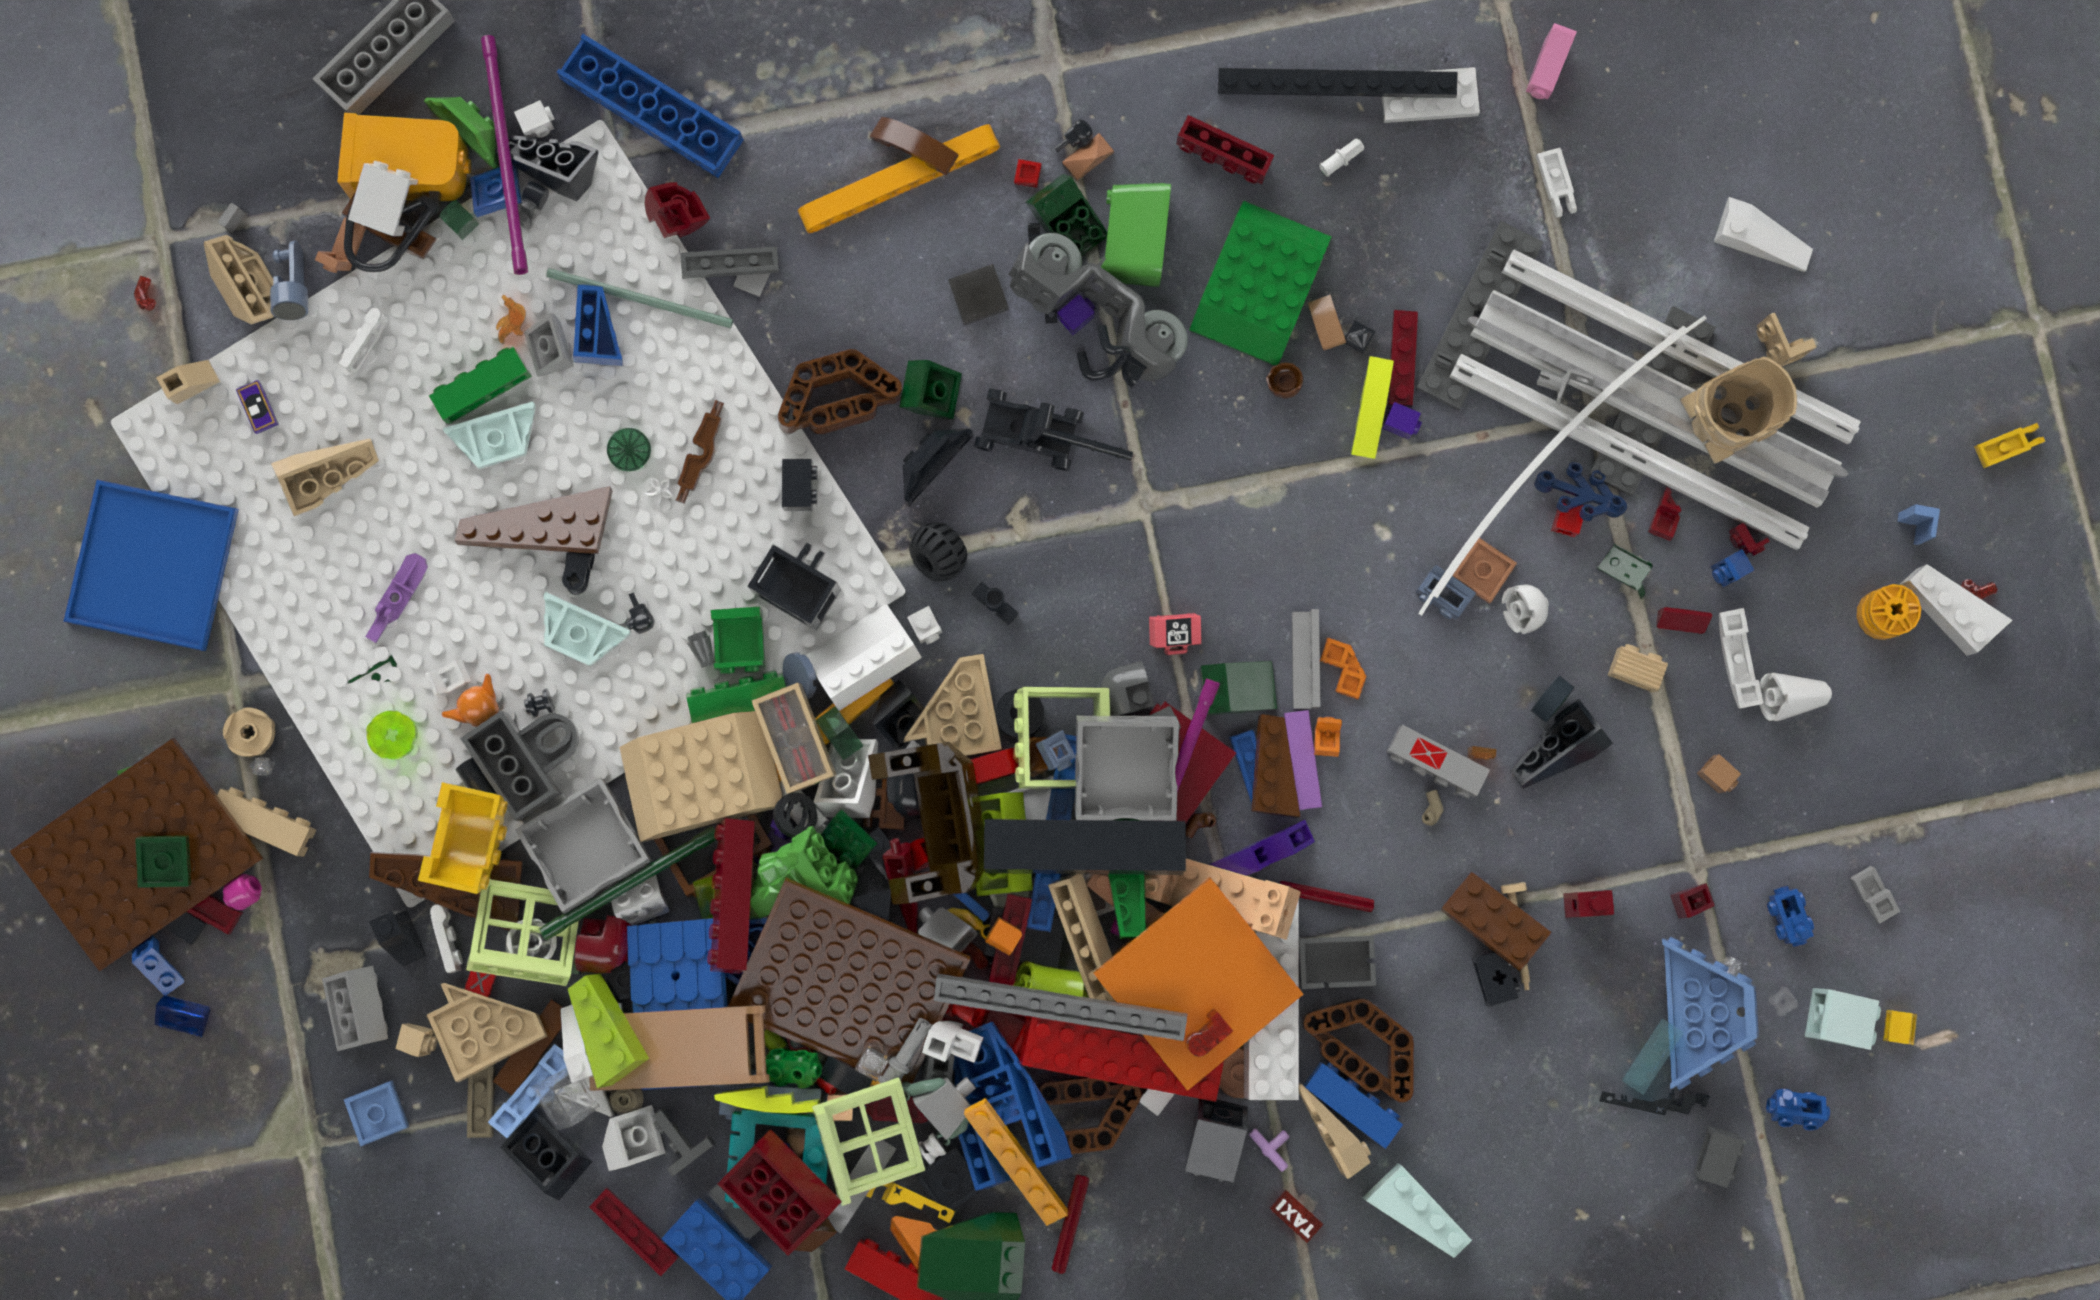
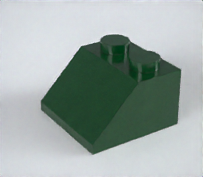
M930 360L908 361L899 407L916 414L953 420L962 373Z

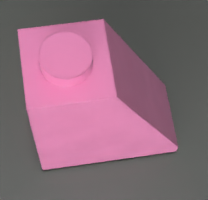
M1555 23L1553 24L1544 40L1526 92L1531 93L1537 99H1548L1577 31Z

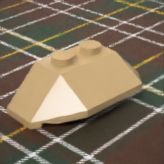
M228 235L204 241L210 276L233 315L249 324L273 318L270 311V289L273 286V278L259 254L247 246L232 240L233 238Z

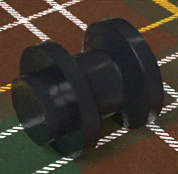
M547 688L543 689L542 695L536 697L532 693L527 694L524 705L528 714L532 713L533 717H537L539 711L544 709L549 713L554 712L552 698Z

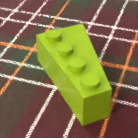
M601 974L586 975L568 988L597 1088L612 1086L649 1059Z

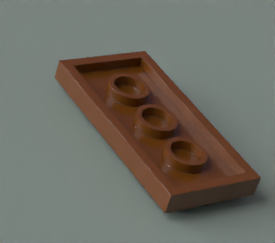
M1473 872L1468 875L1441 908L1444 914L1520 972L1552 933Z

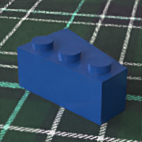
M578 285L573 350L574 362L623 366L603 287Z

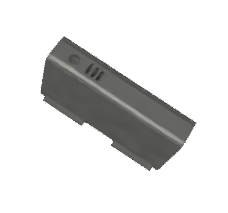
M719 1185L706 1195L745 1242L761 1230L741 1208H733L732 1202L725 1201V1191Z

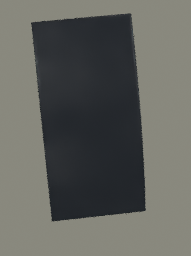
M832 1056L827 1057L820 1075L821 1079L846 1094L870 1087L874 1078Z

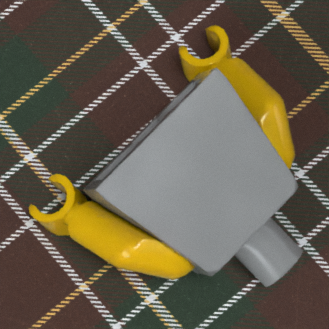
M925 907L918 914V918L924 923L918 930L919 935L956 951L962 952L978 934L984 939L987 938L983 931L990 925L982 924V920L969 910L953 907L946 910L941 907L934 913L930 908Z

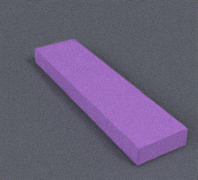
M1309 710L1284 713L1299 810L1322 807Z

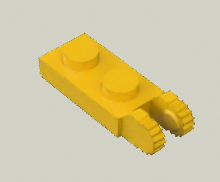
M2038 423L2023 429L2020 427L1974 446L1983 468L2031 450L2032 447L2046 442L2044 437L2035 438L2031 442H2028L2025 434L2036 431L2039 428Z

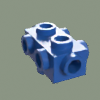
M1788 886L1774 889L1775 894L1769 896L1770 902L1767 903V908L1772 917L1775 916L1778 922V926H1775L1777 937L1779 940H1784L1786 944L1792 943L1793 947L1808 943L1807 939L1814 936L1812 932L1814 924L1804 909L1806 901L1803 894L1798 889L1789 890ZM1782 900H1785L1788 904L1786 909L1783 908Z
M1779 1089L1766 1102V1112L1771 1113V1120L1778 1121V1124L1782 1127L1800 1124L1803 1125L1805 1130L1813 1131L1822 1127L1830 1117V1108L1826 1105V1097L1818 1096L1813 1092L1797 1093L1790 1089Z

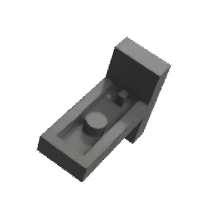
M665 1108L653 1115L656 1120L653 1123L661 1134L666 1133L671 1140L668 1142L671 1149L676 1154L680 1153L682 1155L679 1160L667 1168L672 1177L716 1144L711 1136L693 1147Z

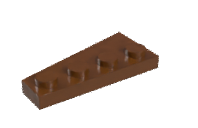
M1261 714L1258 716L1251 812L1299 818L1301 816L1285 718Z

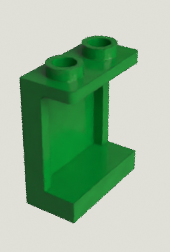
M761 607L711 610L714 630V669L720 671V674H734L735 669H745V673L760 672L759 668H765L763 612Z

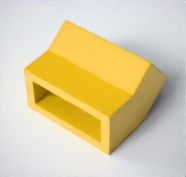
M1886 1010L1883 1041L1914 1045L1917 1014Z

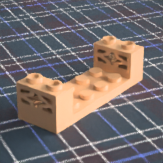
M1186 859V871H1184L1183 875H1144L1145 898L1173 907L1210 877L1252 930L1287 940L1301 893L1285 885L1268 880H1259L1190 859Z

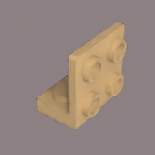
M1775 313L1769 314L1757 325V336L1766 346L1767 358L1775 361L1781 367L1802 359L1816 348L1813 338L1805 342L1801 338L1789 344Z

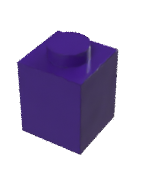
M1077 295L1057 312V319L1074 336L1094 318L1095 306L1087 297L1083 299L1080 295Z
M1394 402L1382 429L1409 440L1412 434L1417 435L1421 427L1422 421H1419L1421 413Z

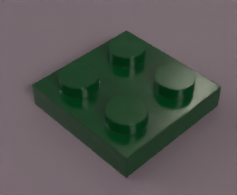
M842 809L833 817L821 833L826 848L841 863L846 861L850 869L854 871L878 844Z
M140 836L135 838L138 888L189 887L191 885L189 836Z

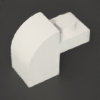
M939 1021L929 1030L922 1053L944 1062L950 1054L974 1063L984 1037L962 1029L963 1024Z

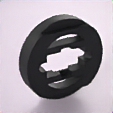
M794 792L785 795L774 807L773 818L775 825L780 832L791 838L802 833L810 826L815 828L817 823L815 803L811 798L802 793ZM800 802V807H803L802 818L799 826L796 825L793 828L792 823L789 822L791 810L794 804L796 805ZM789 803L784 818V808L786 804ZM809 813V821L804 827L807 814Z

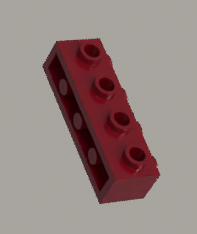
M1187 115L1177 136L1176 145L1182 151L1189 154L1193 152L1201 156V159L1207 163H1217L1226 172L1231 174L1236 172L1244 176V179L1252 184L1259 183L1262 185L1275 156L1190 115Z

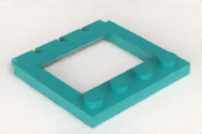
M745 1108L742 1109V1112H732L731 1130L738 1131L740 1134H730L729 1155L738 1156V1158H728L727 1173L754 1146L756 1124L806 1129L803 1162L827 1186L829 1165L814 1114L773 1113ZM725 1192V1201L732 1202L733 1208H740Z

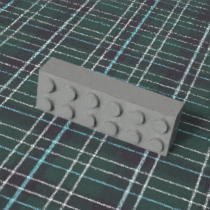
M392 0L313 80L346 113L360 115L455 20L449 10L438 0Z

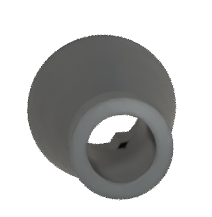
M706 630L687 637L689 641L687 645L700 663L701 668L715 663L710 635L707 636Z

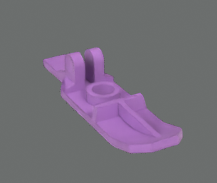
M417 553L406 555L400 569L376 606L375 612L377 616L366 634V638L377 643L387 625L399 619L428 569L427 561L424 557ZM394 594H399V600L397 602L392 601V596Z

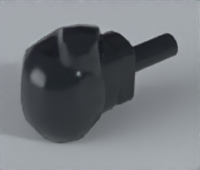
M1082 119L1076 121L1063 134L1066 139L1054 147V149L1059 152L1068 144L1073 148L1076 145L1080 148L1088 146L1093 135L1091 127Z
M630 593L629 598L633 608L629 610L631 617L626 621V625L629 630L633 629L636 633L642 634L653 628L655 620L649 609L646 608V605L643 603L639 604L635 594Z

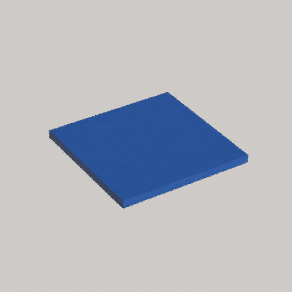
M97 480L63 622L206 651L239 509Z

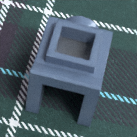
M1063 730L1036 744L1049 770L1057 768L1058 771H1061L1071 766L1070 760L1076 757Z

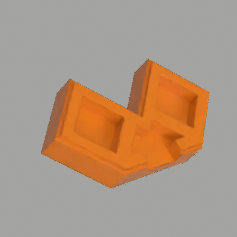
M1327 638L1320 662L1342 669L1335 692L1358 700L1366 674L1360 666L1351 645Z

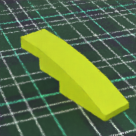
M1369 357L1351 455L1376 458L1393 369V360Z
M768 1086L717 1092L714 1095L715 1100L736 1107L773 1113L813 1112L812 1106L820 1104V1099L795 1102L794 1092L769 1095Z

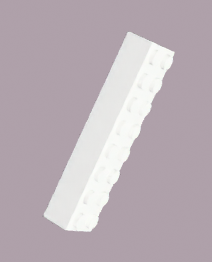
M1298 900L1287 940L1257 931L1254 932L1299 988ZM1299 999L1244 1043L1245 1099L1299 1100Z

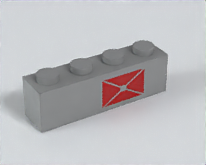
M1404 725L1398 727L1386 753L1391 755L1390 759L1401 765L1405 762L1413 766L1412 771L1422 776H1425L1427 773L1435 777L1433 780L1435 783L1443 787L1450 785L1457 789L1456 793L1467 799L1470 796H1478L1490 772V769Z

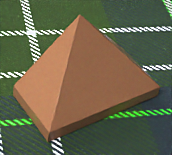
M1099 133L1091 139V143L1088 146L1079 148L1062 163L1078 181L1112 155L1114 150Z

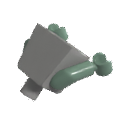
M947 1077L943 1079H929L912 1084L909 1082L901 1083L903 1091L906 1092L904 1094L906 1101L910 1099L911 1095L914 1096L912 1099L915 1105L938 1130L936 1139L939 1137L945 1138L944 1145H949L951 1138L953 1139L967 1130L969 1121L964 1116V1111L971 1105L965 1097L976 1089L967 1077L956 1086Z

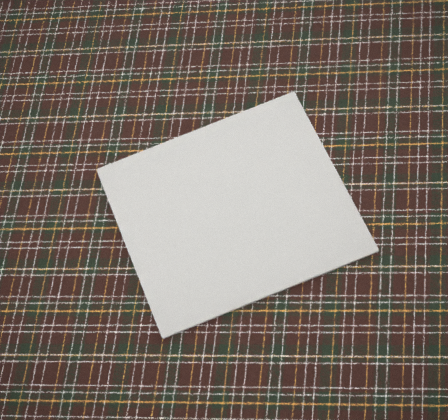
M602 120L594 122L562 142L570 144L571 141H578L598 149L599 152L592 184L577 202L557 194L518 169L521 197L525 186L530 181L549 190V197L542 210L534 209L532 228L528 230L521 226L524 250L527 256L528 273L524 275L514 274L506 208L477 218L473 211L471 198L422 229V231L437 239L424 259L405 252L397 264L386 271L373 273L355 269L308 298V314L304 318L298 320L276 318L209 359L220 380L219 383L178 405L167 399L164 391L160 389L111 420L112 427L152 491L239 509L218 599L373 852L431 854L442 809L436 807L441 783L466 787L455 769L466 760L472 758L460 738L476 728L469 723L445 718L442 716V712L456 709L457 699L472 686H482L485 674L491 675L499 712L501 710L507 712L519 730H522L541 716L560 714L575 724L579 734V743L575 753L548 772L562 794L522 821L514 820L509 811L506 810L503 826H507V833L504 841H500L499 850L502 851L520 840L515 831L520 826L543 812L561 805L571 795L600 777L608 784L625 773L620 746L641 736L692 724L686 694L690 693V689L696 687H704L705 690L715 688L714 684L724 681L734 684L739 682V678L753 676V679L761 678L763 673L769 671H777V674L782 673L783 661L788 654L800 652V655H807L883 605H889L905 594L903 585L803 430L799 429L789 434L779 428L778 412L783 399L734 323L732 328H727L605 294L623 366L574 362L573 350L578 286L546 277L548 268L730 318L705 278L682 279L680 253H685L687 250L677 235L664 238L656 222L649 223L644 205L647 188ZM519 203V204H518L519 212H521V207H520V205H521L522 203ZM391 247L368 261L367 264L385 262L393 255L397 247ZM376 307L387 316L388 322L358 372L352 374L339 364L341 356L354 341L357 330L363 327L365 315L370 309ZM554 313L561 322L574 367L537 377L524 331L548 314ZM514 347L532 377L449 425L445 423L428 395L432 394L437 386L453 382L458 374L472 371L479 362L483 360L489 361L496 357L497 352L500 350ZM256 380L261 382L279 425L259 434L254 433L236 392V389ZM715 400L724 403L719 415L722 423L714 440V458L709 466L702 471L695 491H689L685 504L675 501L681 488L677 483L682 473L686 455L690 453L700 456L704 453V449L693 444V437L701 425L704 414L711 412ZM532 401L536 406L527 454L479 469L443 431L445 427ZM790 413L788 420L785 419V423L793 420L792 413ZM371 439L379 459L377 463L357 478H352L342 485L340 491L337 493L333 492L323 500L324 503L319 507L296 516L293 515L271 463L295 454ZM782 459H812L814 466H818V480H813V490L818 492V503L813 504V511L783 510ZM651 477L657 479L659 483L670 479L667 490L671 492L673 498H664L662 496V501L657 506L654 496L645 495L644 492L647 489L653 488L650 483ZM608 486H611L613 490L599 554H595L588 587L580 595L571 594L562 583L567 552L457 545L455 542L459 520ZM809 543L812 545L811 551L804 560V563L809 566L820 550L825 553L817 570L835 580L841 591L817 631L757 597L747 587L773 544L797 558L804 545ZM417 553L426 559L428 569L399 619L388 624L378 642L375 643L365 636L377 616L375 612L376 606L400 569L406 555ZM771 559V561L769 562V564H768V566L766 567L765 571L763 572V574L761 575L760 579L758 580V583L760 582V580H761L762 577L764 576L765 572L767 571V569H768V567L770 566V564H771V562L773 561V559ZM576 577V580L570 583L574 587L575 583H580V581ZM547 592L626 629H628L626 621L631 617L629 610L633 608L629 594L634 593L638 603L645 604L646 608L649 609L655 624L651 630L642 634L636 633L633 629L630 630L632 632L626 639L592 666H588L544 645V593ZM394 594L392 596V601L397 602L399 600V594ZM760 606L763 612L765 668H759L760 672L745 673V669H735L734 674H720V671L714 669V664L701 668L700 663L687 645L689 643L687 637L706 630L707 636L710 635L715 661L711 610ZM390 655L393 656L397 663V667H392L391 663L388 662L353 683H348L350 679L357 675L367 673L368 669L376 663L386 661ZM462 659L471 682L450 694L435 696L429 687L426 673L439 670L455 660ZM373 673L381 675L379 682L371 679ZM547 688L552 698L554 712L549 713L544 709L539 711L537 717H533L532 713L528 714L526 712L524 700L527 699L528 693H532L536 697L542 695L543 689ZM560 727L546 735L543 739V745L546 748H552L566 737L565 729ZM396 888L407 907H414L425 900V898H420L410 892Z

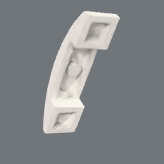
M1744 608L1719 613V630L1722 652L1737 706L1740 709L1764 704L1759 680L1755 679L1746 632H1749Z

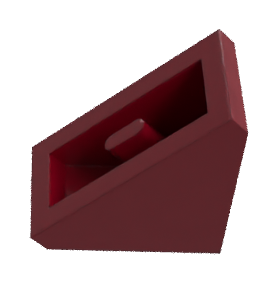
M1707 883L1670 895L1678 918H1690L1715 906Z

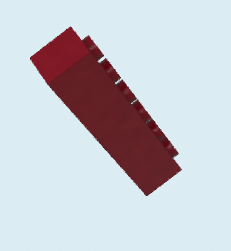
M725 818L715 828L714 836L715 840H718L717 849L713 855V863L716 864V874L712 877V889H715V894L710 905V913L713 914V924L709 928V939H712V946L707 956V962L710 964V971L740 974L747 971L755 821Z

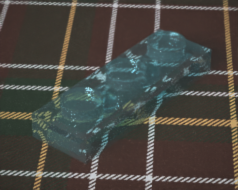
M1662 1018L1622 1081L1644 1095L1685 1032Z

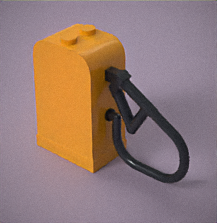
M344 113L337 182L351 199L354 193H356L364 163L373 164L375 160L388 164L389 170L396 172V169L410 172V177L418 180L417 185L409 186L406 200L410 201L404 203L401 216L420 206L426 207L413 226L400 218L399 225L405 226L403 232L406 233V237L393 255L385 262L379 264H367L355 256L352 248L355 222L348 220L350 208L346 217L344 252L348 261L355 268L373 273L383 272L392 268L401 259L434 213L438 214L441 209L440 202L456 200L464 193L467 174L471 173V160L468 159V147L455 125L444 120Z

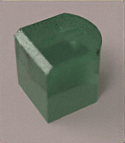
M457 200L451 202L439 216L461 240L466 238L479 225L477 220Z

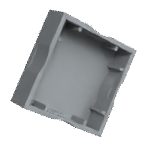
M1076 716V820L1133 818L1147 821H1176L1177 784L1175 766L1178 758L1179 722L1176 716Z
M601 777L571 795L561 805L543 812L515 830L531 859L541 869L548 889L564 914L653 862L610 787Z

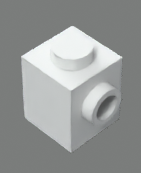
M540 100L514 112L526 137L541 138L548 135L554 129L551 121L555 118L549 106L544 107Z

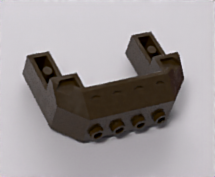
M950 742L868 755L872 780L914 773L930 869L928 872L889 879L892 903H912L974 890L985 870L984 823L973 762Z

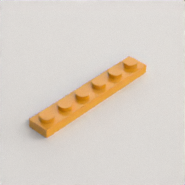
M985 1098L966 1108L964 1116L1045 1225L1048 1226L1068 1215L1067 1207L988 1100Z

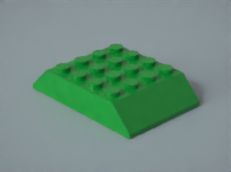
M1243 201L1203 293L1189 331L1274 366L1278 365L1332 236Z

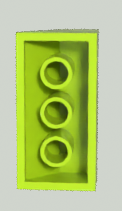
M1023 792L979 796L984 824L985 819L1026 820ZM984 871L976 885L977 896L1033 891L1032 875L985 873Z

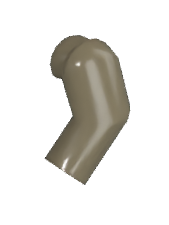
M1438 790L1426 793L1429 806L1422 815V822L1425 825L1433 826L1436 824L1444 811Z

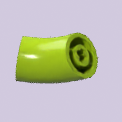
M1029 961L1022 963L1017 969L1014 986L1089 998L1080 971L1057 969Z

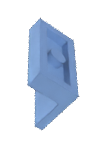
M1915 504L1899 512L1897 522L1916 525L1914 544L1920 545L1936 538L1940 509Z

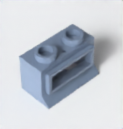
M1437 565L1430 570L1416 590V593L1420 595L1418 598L1424 603L1432 593V590L1428 588L1432 580L1435 579L1439 582L1446 572ZM1452 576L1445 587L1463 599L1459 607H1455L1441 596H1438L1437 599L1434 596L1429 605L1433 604L1440 609L1438 612L1445 618L1456 620L1476 592Z

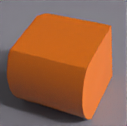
M998 917L985 942L1010 955L1020 940L1022 932L1019 928Z

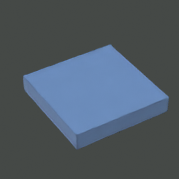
M393 1081L344 1099L360 1147L409 1128Z

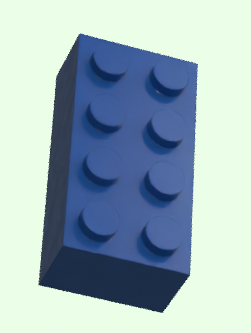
M701 1198L697 1199L661 1238L725 1300H743L772 1267L763 1256L748 1242H745Z

